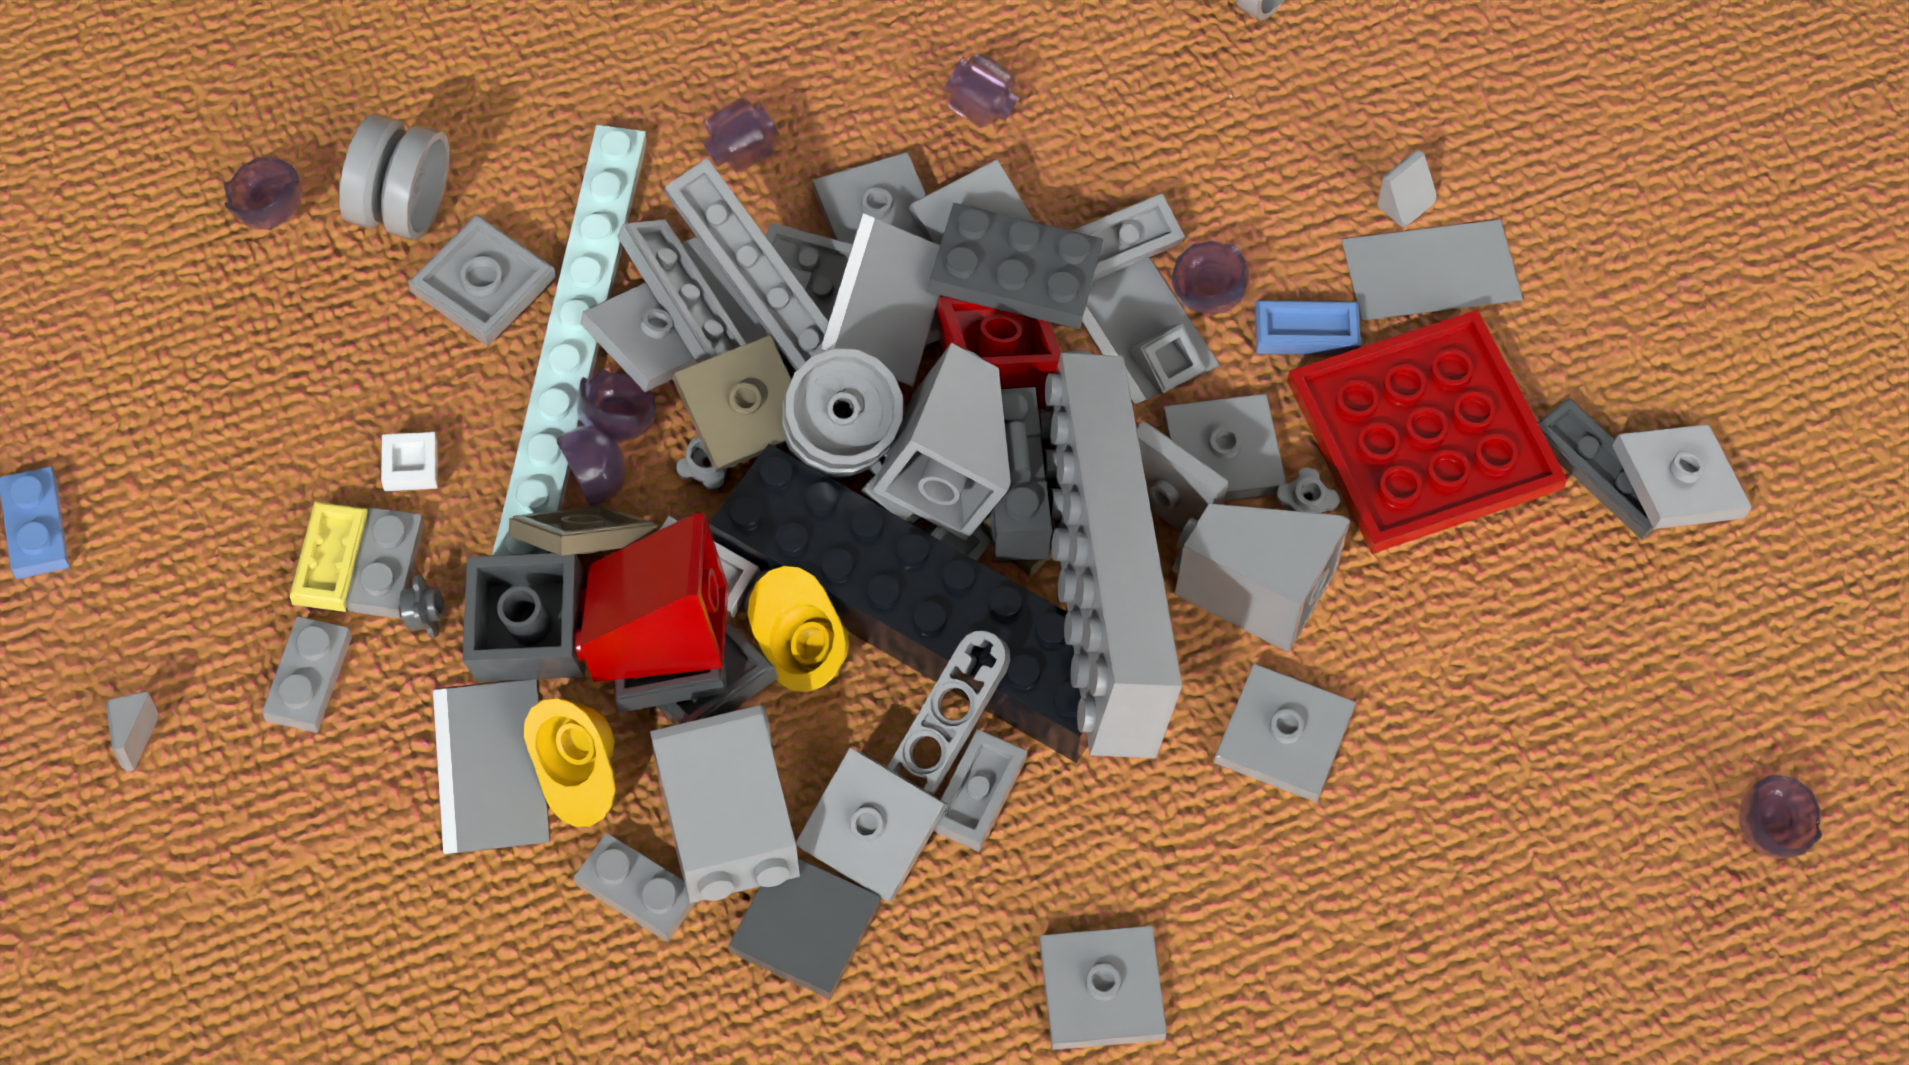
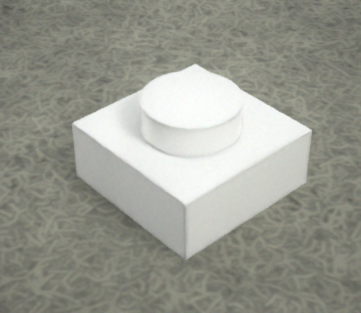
M435 432L382 435L381 482L384 491L438 488V442Z

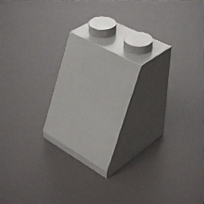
M951 343L913 393L872 491L913 511L914 514L952 534L967 540L1006 494L1011 484L999 368L981 359L974 352L964 350Z
M1208 504L1199 521L1193 518L1188 520L1178 539L1177 547L1181 548V551L1172 569L1173 572L1178 574L1175 595L1289 653L1337 571L1350 520L1341 515Z
M760 705L650 731L661 795L690 904L703 900H721L731 893L760 886L773 887L788 879L800 877L796 843Z

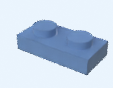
M52 467L0 477V496L10 566L15 579L70 568L57 479Z

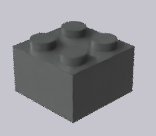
M555 553L467 557L462 661L477 682L585 677V661L577 659L574 647V632L576 628H582L583 618L579 607V594L581 588L587 587L588 574L576 554L561 556Z

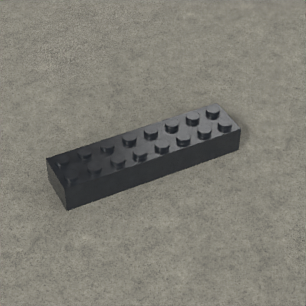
M768 444L709 522L714 542L755 564L761 571H771L787 566L802 568L814 575L825 589L840 621L848 632L936 683L959 643L966 635L975 631H987L998 635L1006 642L1010 650L1011 661L1008 670L984 710L1077 763L1088 747L1086 732H1080L1077 724V711L1081 695L1080 688H1073L1071 684V663L1074 656L1073 645L1066 644L1064 637V624L1067 612L773 445ZM989 641L985 648L975 646L970 655L974 656L977 662L971 674H964L959 669L955 679L972 684L980 692L984 682L974 680V677L983 665L988 667L995 665L997 659L990 653L993 644ZM950 690L970 702L968 695L963 690Z

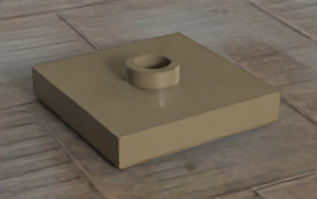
M771 335L673 374L674 384L715 473L760 455L768 444L776 448L787 444L781 431V407L791 383V378Z
M604 505L514 515L513 518H509V537L561 556L592 554L604 550L624 548L658 531V525L652 521Z

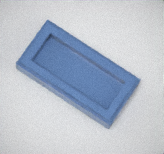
M1256 300L1254 308L1256 354L1339 355L1361 348L1358 302Z

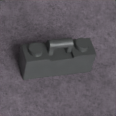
M1036 387L1001 389L1011 484L1006 494L990 512L995 562L1048 559L1052 527L1043 464Z

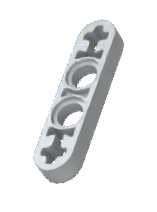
M975 631L965 636L956 648L887 768L899 774L902 766H904L911 774L927 778L924 788L919 783L914 784L932 795L935 794L1008 670L1011 661L1010 650L1001 637L987 631ZM990 641L993 644L990 653L997 660L993 667L983 665L974 677V680L984 682V686L979 692L972 684L955 679V676L959 669L964 674L970 675L977 662V659L970 655L972 649L975 646L985 648ZM961 689L968 695L970 708L962 719L952 721L944 716L941 710V701L948 691ZM924 737L935 738L939 742L942 752L940 761L929 769L921 768L913 758L915 744Z

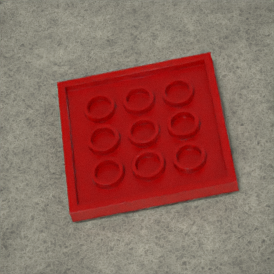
M1478 310L1289 371L1287 383L1371 554L1563 490L1567 478Z

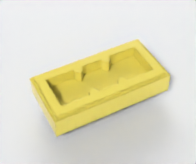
M314 502L290 593L292 605L346 612L347 605L345 601L368 515L366 508Z

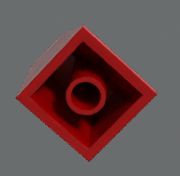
M705 513L692 514L589 564L587 587L581 588L579 594V607L583 622L582 628L575 629L574 647L577 659L579 661H586L593 682L723 668L729 585Z

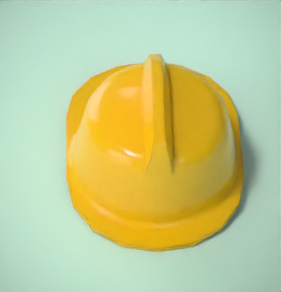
M787 566L768 571L756 582L749 597L748 618L752 632L765 658L774 665L778 675L777 681L792 691L810 692L821 688L839 675L838 670L847 657L849 648L847 629L840 621L825 589L814 575L802 568Z
M562 698L542 700L530 709L525 719L524 739L543 795L550 809L563 822L575 827L593 826L606 817L613 805L615 783L610 760L614 754L615 738L612 727L602 714L581 702L575 704Z

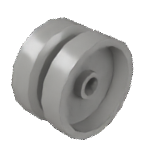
M375 113L367 116L356 130L343 165L339 188V207L342 219L348 223L369 229H374L384 222L386 231L391 235L414 241L422 238L433 223L446 186L450 152L447 136L442 131L416 125L406 132L404 124L398 119Z
M833 348L812 356L794 373L781 407V431L789 451L804 464L826 476L851 477L871 469L887 454L903 420V395L894 374L878 358L858 349ZM836 405L846 407V416L849 418H838L834 414Z

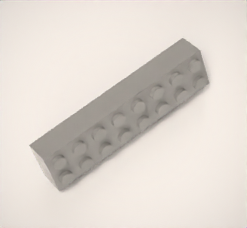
M1061 352L1055 374L1049 373L1046 378L1045 410L1038 411L1041 443L1043 444L1042 455L1045 481L1049 483L1048 501L1050 518L1055 523L1052 538V557L1054 561H1060L1062 569L1058 580V597L1060 602L1067 603L1068 609L1064 624V637L1066 644L1073 645L1074 656L1071 663V684L1073 688H1080L1081 695L1077 711L1078 729L1080 732H1086L1090 756L1156 758L1179 697L1182 682L1124 357Z

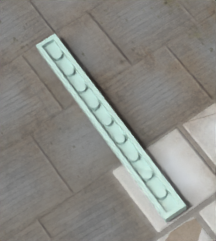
M596 125L492 556L551 553L550 551L509 537V518H513L514 515L562 510L600 346L580 324L583 311L611 299L623 247L617 236L622 224L629 222L647 144L646 131Z

